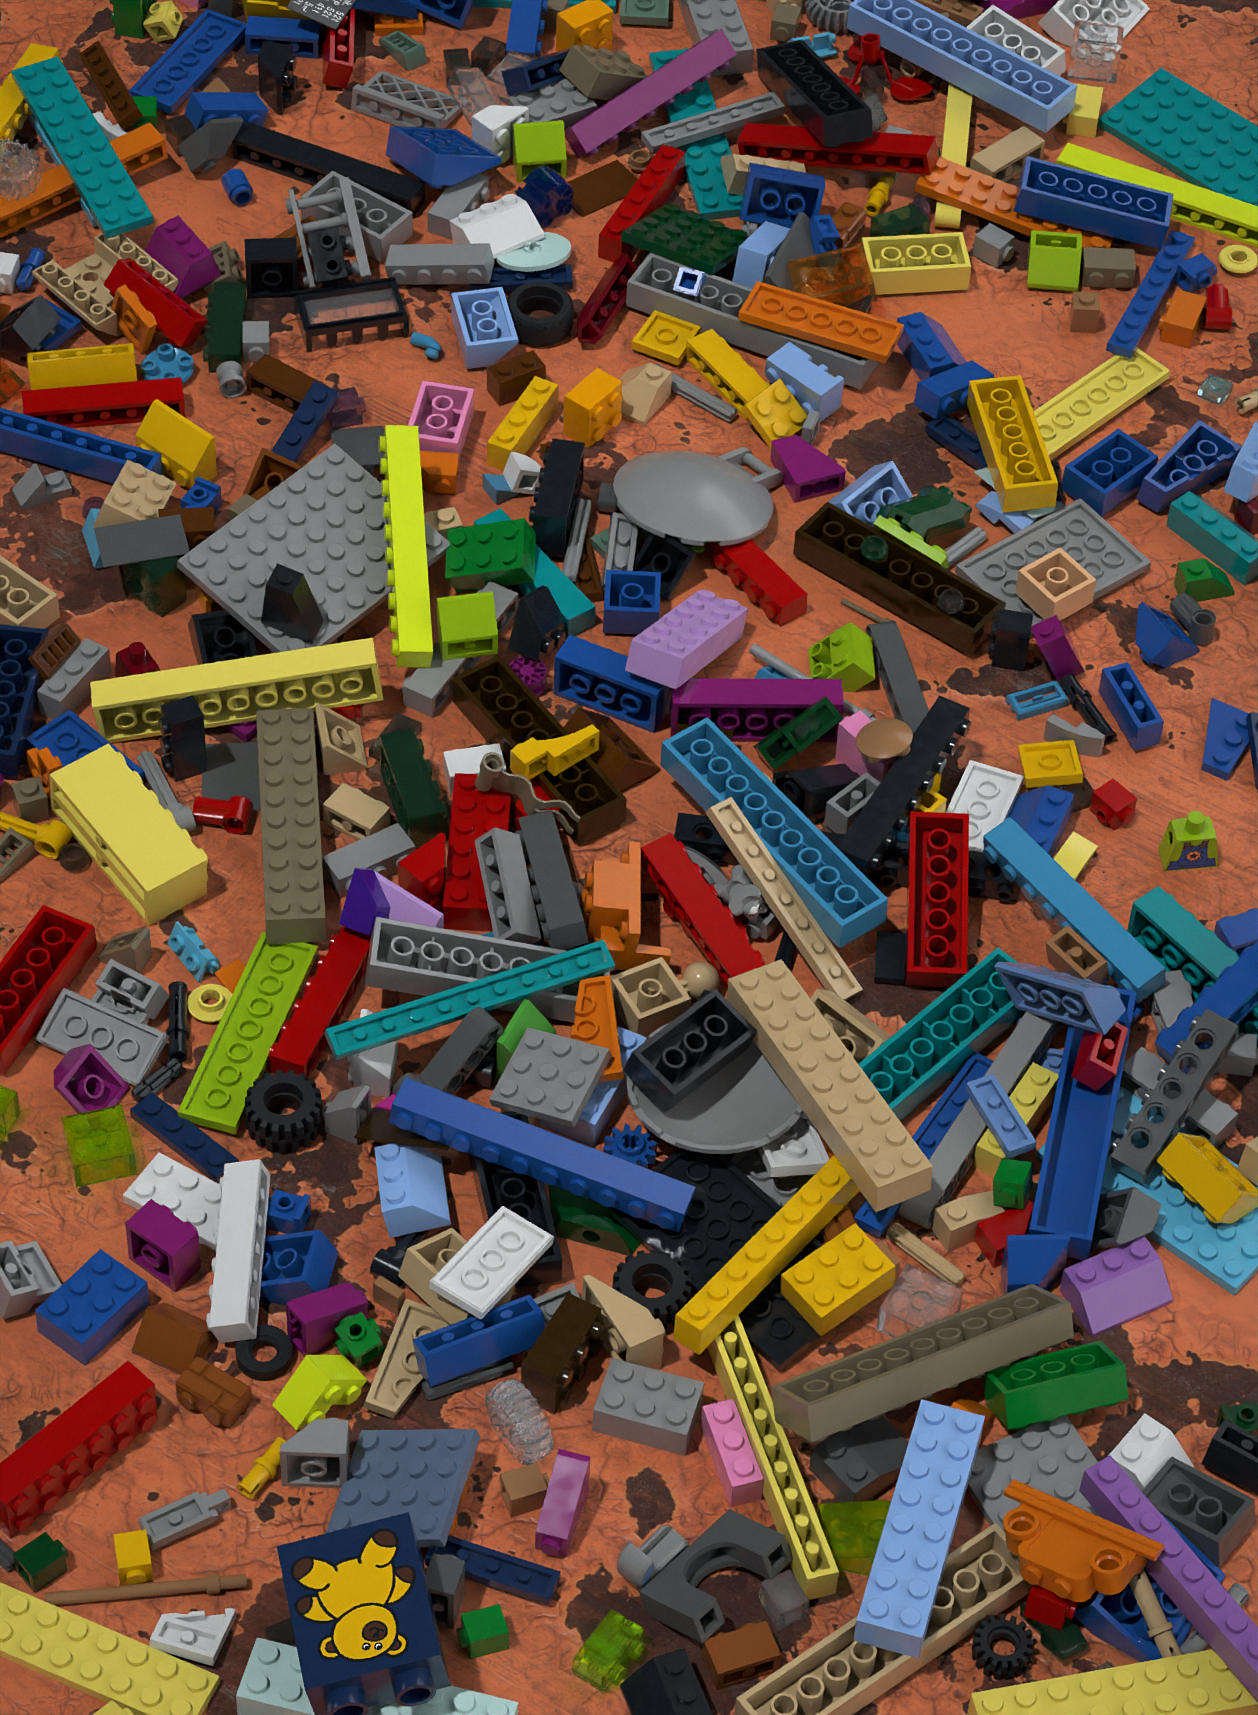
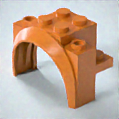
M629 841L626 853L621 852L620 859L601 857L600 861H593L591 872L586 871L584 889L587 890L581 891L580 908H584L585 912L582 913L588 941L591 944L604 939L615 963L614 969L629 970L660 957H663L669 966L671 948L638 943L641 934V894L660 893V891L641 866V842Z

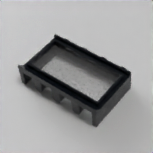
M396 277L294 291V311L307 353L312 352L311 337L325 335L327 345L334 347L337 345L338 332L351 331L353 342L360 343L363 340V329L377 327L378 337L386 339L388 337V325L399 323L403 337H409V316L406 314L396 283Z

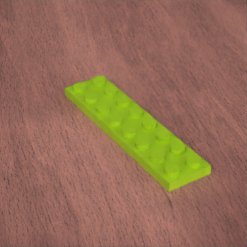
M266 932L261 933L177 1113L180 1118L187 1119L194 1124L236 1135L245 1115L247 1090L249 1087H253V1082L257 1078L261 1079L270 1061L268 1060L270 1048L273 1043H278L283 1024L285 1021H288L318 956V946L304 942L266 944Z

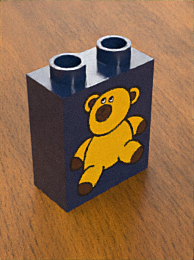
M409 1512L277 1546L304 1688L315 1715H367L368 1707L396 1701L401 1706H417L430 1701L435 1696L437 1689L451 1686L420 1545Z

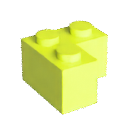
M306 1355L272 1406L295 1430H302L315 1419H325V1414L332 1405H350L356 1401L367 1379L344 1355Z

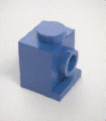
M1201 253L1178 263L1175 284L1183 291L1195 294L1196 290L1211 284L1212 277L1217 274V268L1212 261Z
M197 477L195 484L180 500L181 508L214 507L215 514L222 506L221 486Z
M275 1189L272 1197L268 1199L266 1228L285 1234L303 1232L311 1215L310 1195L304 1194L301 1197Z

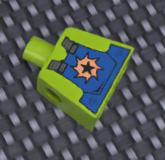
M1191 811L1187 818L1173 819L1169 822L1158 846L1164 872L1218 866L1217 838L1210 817L1204 816L1199 811Z

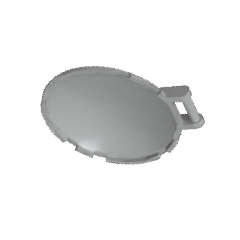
M746 447L738 448L718 457L695 451L667 450L643 454L626 462L617 471L612 490L613 495L617 498L619 509L641 528L665 538L666 534L681 538V543L703 546L704 541H718L719 546L749 540L760 534L768 526V522L773 514V500L768 489L778 486L784 478V473L777 468L772 469L753 456L752 451ZM747 464L761 474L754 476L741 466Z
M668 1023L656 1029L648 1036V1039L667 1026ZM753 1040L745 1052L666 1113L627 1075L628 1099L633 1111L642 1124L664 1141L690 1151L708 1154H730L752 1150L782 1136L799 1118L809 1119Z

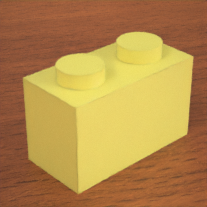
M1075 84L1077 85L1074 109L1063 118V123L1067 124L1066 134L1095 138L1103 87Z

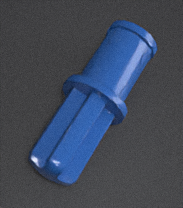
M39 248L31 249L26 262L21 264V272L15 282L19 291L24 292L30 289L35 279L32 271L40 267L45 260L46 254L43 250Z

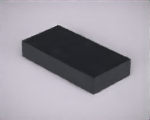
M877 931L874 983L904 986L906 933Z

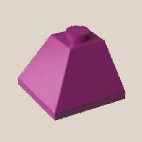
M91 1044L70 1049L54 1069V1088L93 1130L99 1128L129 1088L124 1079Z

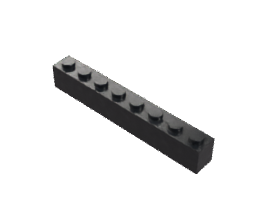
M247 121L232 141L234 159L312 186L316 185L331 171H334L344 177H349L355 183L413 212V217L425 202V182Z
M939 695L914 732L910 744L911 751L905 756L897 757L837 846L866 877L869 876L872 870L877 871L882 862L883 853L885 850L888 852L891 850L896 839L895 835L898 831L903 832L910 811H917L921 802V796L923 793H929L935 775H940L943 772L947 757L955 754L959 745V739L961 736L966 737L972 723L969 721L970 708Z

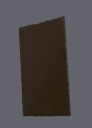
M375 1108L354 1136L357 1139L448 1151L450 1148L446 1144L429 1140L425 1136L400 1129L396 1125L388 1123L391 1111Z

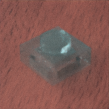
M1209 374L1200 386L1197 396L1221 406L1231 393L1233 383Z

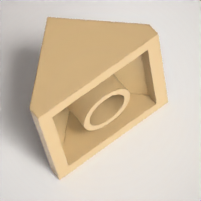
M320 703L315 706L316 735L323 774L364 771L368 767L360 725Z

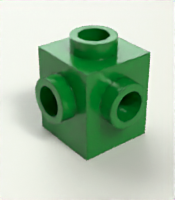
M362 1312L355 1316L349 1315L340 1321L338 1327L335 1328L338 1338L334 1342L341 1355L349 1356L358 1369L384 1354L385 1349L379 1337L382 1334L379 1326L373 1318L367 1320Z

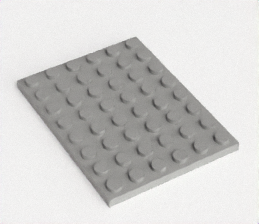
M334 443L177 560V567L274 653L328 645L386 601L388 594L392 593V587H387L386 582L387 570H390V564L385 563V549L389 547V541H384V525H388V522L382 516L383 502H386V496H381V483ZM425 521L427 566L430 567L446 554V549L450 546V542ZM277 563L303 573L324 619V623L313 644L261 623L266 583Z

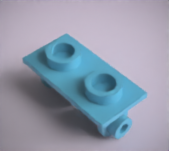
M829 31L813 35V41H810L809 36L791 38V41H787L792 42L802 39L820 58L838 54L832 44L836 42L835 34Z
M177 921L167 944L197 982H201L204 973L210 972L213 974L219 970V960L208 948L203 949L205 944L193 928H188V926L182 927Z

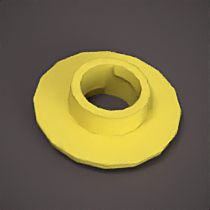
M1243 245L1226 246L1218 255L1221 266L1234 273L1251 272L1258 265L1257 254L1249 247Z
M201 985L188 996L187 1007L195 1019L208 1023L218 1022L221 1020L233 994L221 985ZM207 999L218 1000L217 1003L212 1005L203 1003Z

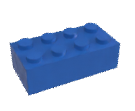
M572 635L568 636L555 655L554 695L652 733L656 732L669 712L670 687L625 671L627 656Z

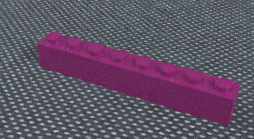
M722 29L712 33L565 129L566 140L577 158L584 154L587 157L592 156L601 150L599 145L603 142L608 145L618 139L619 135L617 133L624 129L625 132H628L638 125L636 121L641 117L646 120L656 114L655 108L659 105H662L664 108L676 100L674 96L679 92L681 95H684L694 89L693 83L697 80L702 83L713 76L711 71L717 68L718 71H721L731 64L729 59L737 55Z

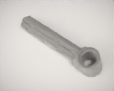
M146 750L142 751L141 755L137 756V761L141 769L144 770L145 777L151 789L157 795L160 805L164 809L171 811L175 822L181 829L184 828L187 832L195 830L196 823L190 807L177 802L153 753Z

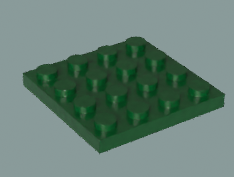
M664 204L622 231L620 241L713 275L737 258L739 246L748 236L747 232L743 230H733L725 227L722 222L706 220L698 213L682 211L677 205Z

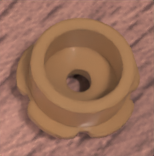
M641 149L634 150L628 158L629 167L635 172H643L652 159L647 151Z

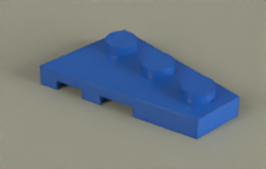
M1212 698L1202 771L1226 781L1229 779L1250 745L1246 717L1249 713Z

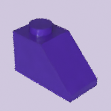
M369 868L354 869L339 925L366 935H372L376 917L389 919L388 914L391 908L374 870Z

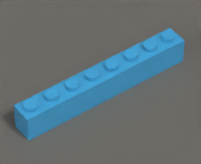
M1011 817L983 836V853L987 860L992 864L996 863L1002 869L1007 880L1010 882L1014 881L1021 888L1023 895L1029 901L1034 900L1040 906L1043 915L1049 920L1053 919L1059 925L1060 930L1068 925L1107 961L1109 977L1111 976L1118 983V987L1137 992L1135 999L1137 1003L1165 984V967Z

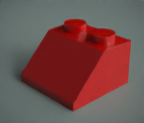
M443 832L398 862V886L436 910H439L443 905L446 877V835Z

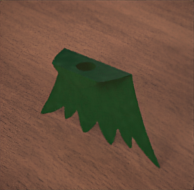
M548 1185L551 1215L558 1237L628 1256L633 1255L641 1244L640 1241L608 1213V1207L583 1196L574 1195L554 1185Z

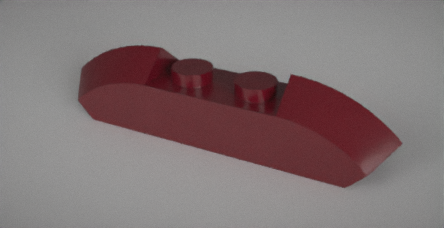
M625 253L606 271L581 310L577 319L578 342L597 343L604 336L626 301L627 282L638 267Z

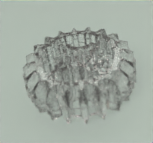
M8 136L5 140L0 139V196H4L7 201L11 197L18 201L21 196L27 198L30 193H34L37 189L38 184L41 182L43 165L40 164V157L36 156L35 149L28 150V143L22 145L18 139L15 142L10 141Z
M509 1379L494 1385V1388L486 1394L485 1407L488 1410L487 1415L492 1422L491 1426L496 1431V1436L499 1437L507 1451L512 1454L514 1460H518L524 1466L534 1462L538 1463L545 1459V1456L549 1455L550 1451L553 1450V1437L551 1436V1428L547 1423L548 1419L544 1416L543 1409L539 1407L537 1399L533 1398L530 1390L526 1389L524 1384L515 1379Z

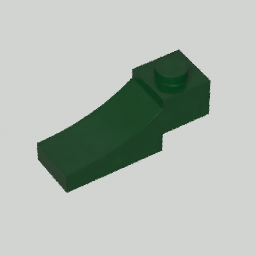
M823 696L798 716L777 730L772 731L753 748L769 769L776 770L793 755L801 753L843 720V718L828 697Z

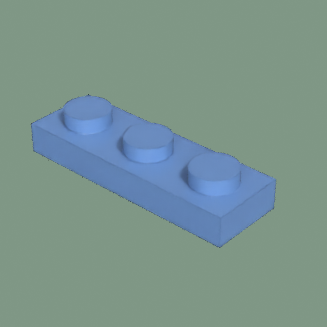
M994 1073L966 1083L965 1090L1008 1159L1035 1149L1036 1140Z

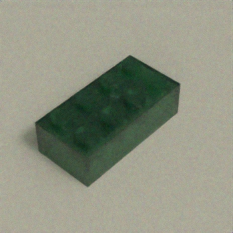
M413 728L380 734V774L399 825L415 844L416 849L441 832L447 837L448 832L444 821L445 818H448L446 804L444 801H439V786L437 780L432 781L431 779L432 768L429 759L424 760L422 739L416 738Z

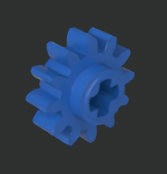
M625 1124L624 1131L620 1132L619 1129L613 1128L612 1137L605 1136L603 1152L648 1169V1163L655 1164L657 1142L652 1141V1132L641 1134V1125H638L633 1131L630 1130L628 1124Z

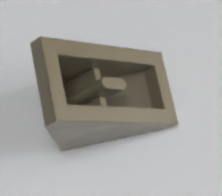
M144 926L111 937L97 956V959L105 964L112 959L140 973L152 957L150 930Z

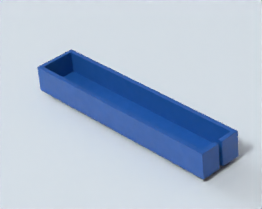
M1120 988L1115 989L1120 993V999L1126 1011L1116 1022L1127 1027L1128 1031L1116 1075L1097 1091L1071 1077L1085 1029L1068 1025L1029 1228V1235L1070 1234L1067 1257L1081 1260L1089 1259L1137 993L1136 991Z

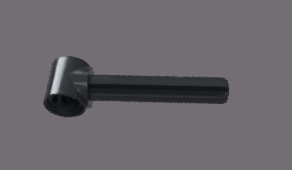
M446 1189L449 1204L452 1200V1195ZM429 1230L403 1235L394 1247L381 1248L371 1263L370 1274L379 1277V1275L383 1276L400 1287L404 1281L398 1275L407 1248L420 1243Z

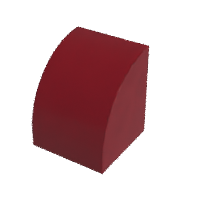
M1253 498L1248 503H1245L1238 499L1234 520L1253 535L1258 533V500Z

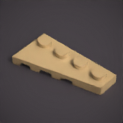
M405 1298L363 1408L394 1419L424 1379L418 1370L412 1340L450 1325L433 1308Z

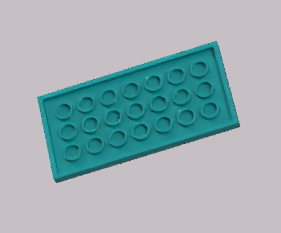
M1163 68L1157 70L1098 118V127L1189 183L1258 206V126Z

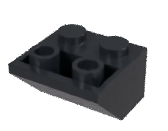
M264 41L258 55L259 96L277 115H283L285 107L290 106L291 91H295L297 86V76L294 75L297 58L293 56V45Z

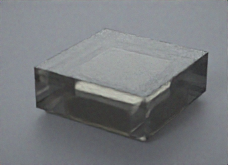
M1086 778L1083 779V783L1060 787L1061 790L1075 794L1072 812L1090 807L1094 789Z

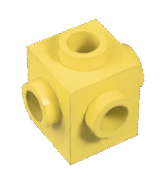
M172 0L156 2L149 8L143 26L155 42L174 39L184 17Z

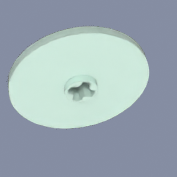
M544 232L545 238L535 242H528L523 247L495 259L499 265L510 270L523 272L541 271L565 262L571 255V244L568 239L561 235Z

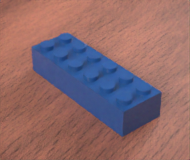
M1027 156L1019 178L1014 212L1161 249L1169 228L1173 194Z

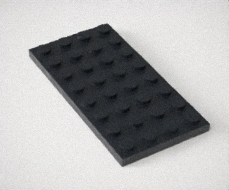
M679 1148L652 1170L696 1187L691 1206L679 1233L661 1228L641 1218L632 1217L612 1207H608V1213L649 1251L657 1250V1254L667 1252L670 1253L671 1259L675 1257L680 1259L681 1266L686 1265L689 1270L688 1276H691L692 1280L691 1290L697 1294L781 1207L723 1154L700 1153ZM815 1237L739 1314L750 1345L779 1372L822 1337L781 1293V1274L823 1246Z

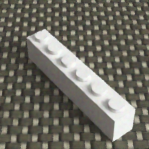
M260 1159L227 1163L224 1165V1175L220 1178L222 1196L221 1203L217 1206L219 1227L214 1234L217 1248L216 1257L212 1259L214 1279L213 1285H210L209 1288L211 1310L206 1317L208 1330L215 1335L220 1343L256 1339L271 1176Z

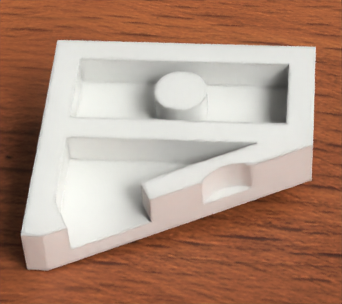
M226 1608L225 1614L205 1616V1610L192 1611L188 1614H162L150 1637V1647L213 1666L235 1621L236 1609Z

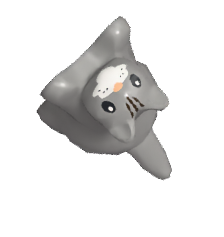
M740 864L733 866L732 877L729 882L725 884L715 883L713 885L722 904L728 906L734 916L743 914L750 922L755 923L757 916L761 913H766L768 910L759 899L761 896L760 889L753 884Z

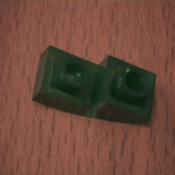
M1026 1603L1020 1605V1616L1041 1632L1040 1643L1061 1660L1088 1648V1642L1073 1620L1067 1618L1062 1629L1058 1630L1023 1616Z

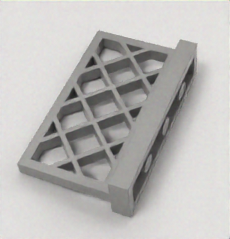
M381 70L366 84L355 85L352 91V110L401 127L444 129L467 107V101ZM382 80L385 81V82H388V83L380 84V82H381ZM417 98V100H410V101H407V100H406V99ZM438 106L439 108H428V107Z

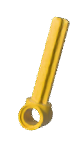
M0 812L1 830L7 831L9 828H12L26 839L34 841L36 849L49 859H57L73 836L71 829L63 822L53 820L49 824L43 823L39 826Z

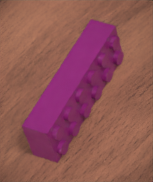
M690 678L677 689L671 688L670 736L676 735L677 724L694 725L708 717L719 729L734 730L733 742H760L772 731L777 730L798 716L823 696H827L839 714L843 716L842 679ZM839 723L815 742H837Z

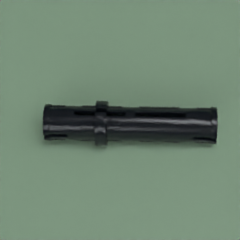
M1074 674L1065 675L1059 681V685L1070 698L1071 706L1074 709H1078L1090 727L1097 729L1105 735L1104 745L1112 743L1116 739L1117 734L1112 730L1091 700L1090 692L1083 689ZM1091 714H1092V715L1094 716V718L1097 720V722L1099 723V725H1098V724L1096 723V721L1093 719V717L1091 716Z
M175 981L168 986L169 1027L166 1029V1034L169 1036V1060L176 1058L182 1063L187 1060V1040L190 1038V1029L187 1027L188 987L184 982Z

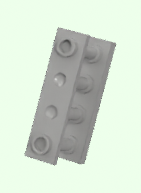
M349 177L339 179L340 188L335 189V192L298 200L295 199L294 190H288L290 199H285L288 215H294L306 268L305 272H301L304 287L314 289L317 282L315 272L312 273L309 258H312L311 249L306 248L304 234L344 226V228L349 227L351 236L346 237L347 249L349 252L355 251L357 260L352 261V274H355V277L360 276L361 282L372 280ZM333 202L344 203L345 212L341 213V216L301 224L298 210Z

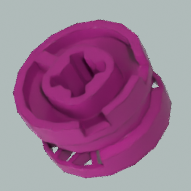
M523 656L514 659L509 664L510 668L536 697L541 696L545 692L547 669L541 660L535 661Z

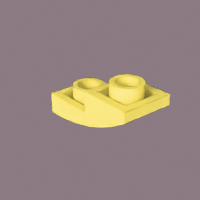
M1073 831L1054 857V860L1076 880L1098 846Z

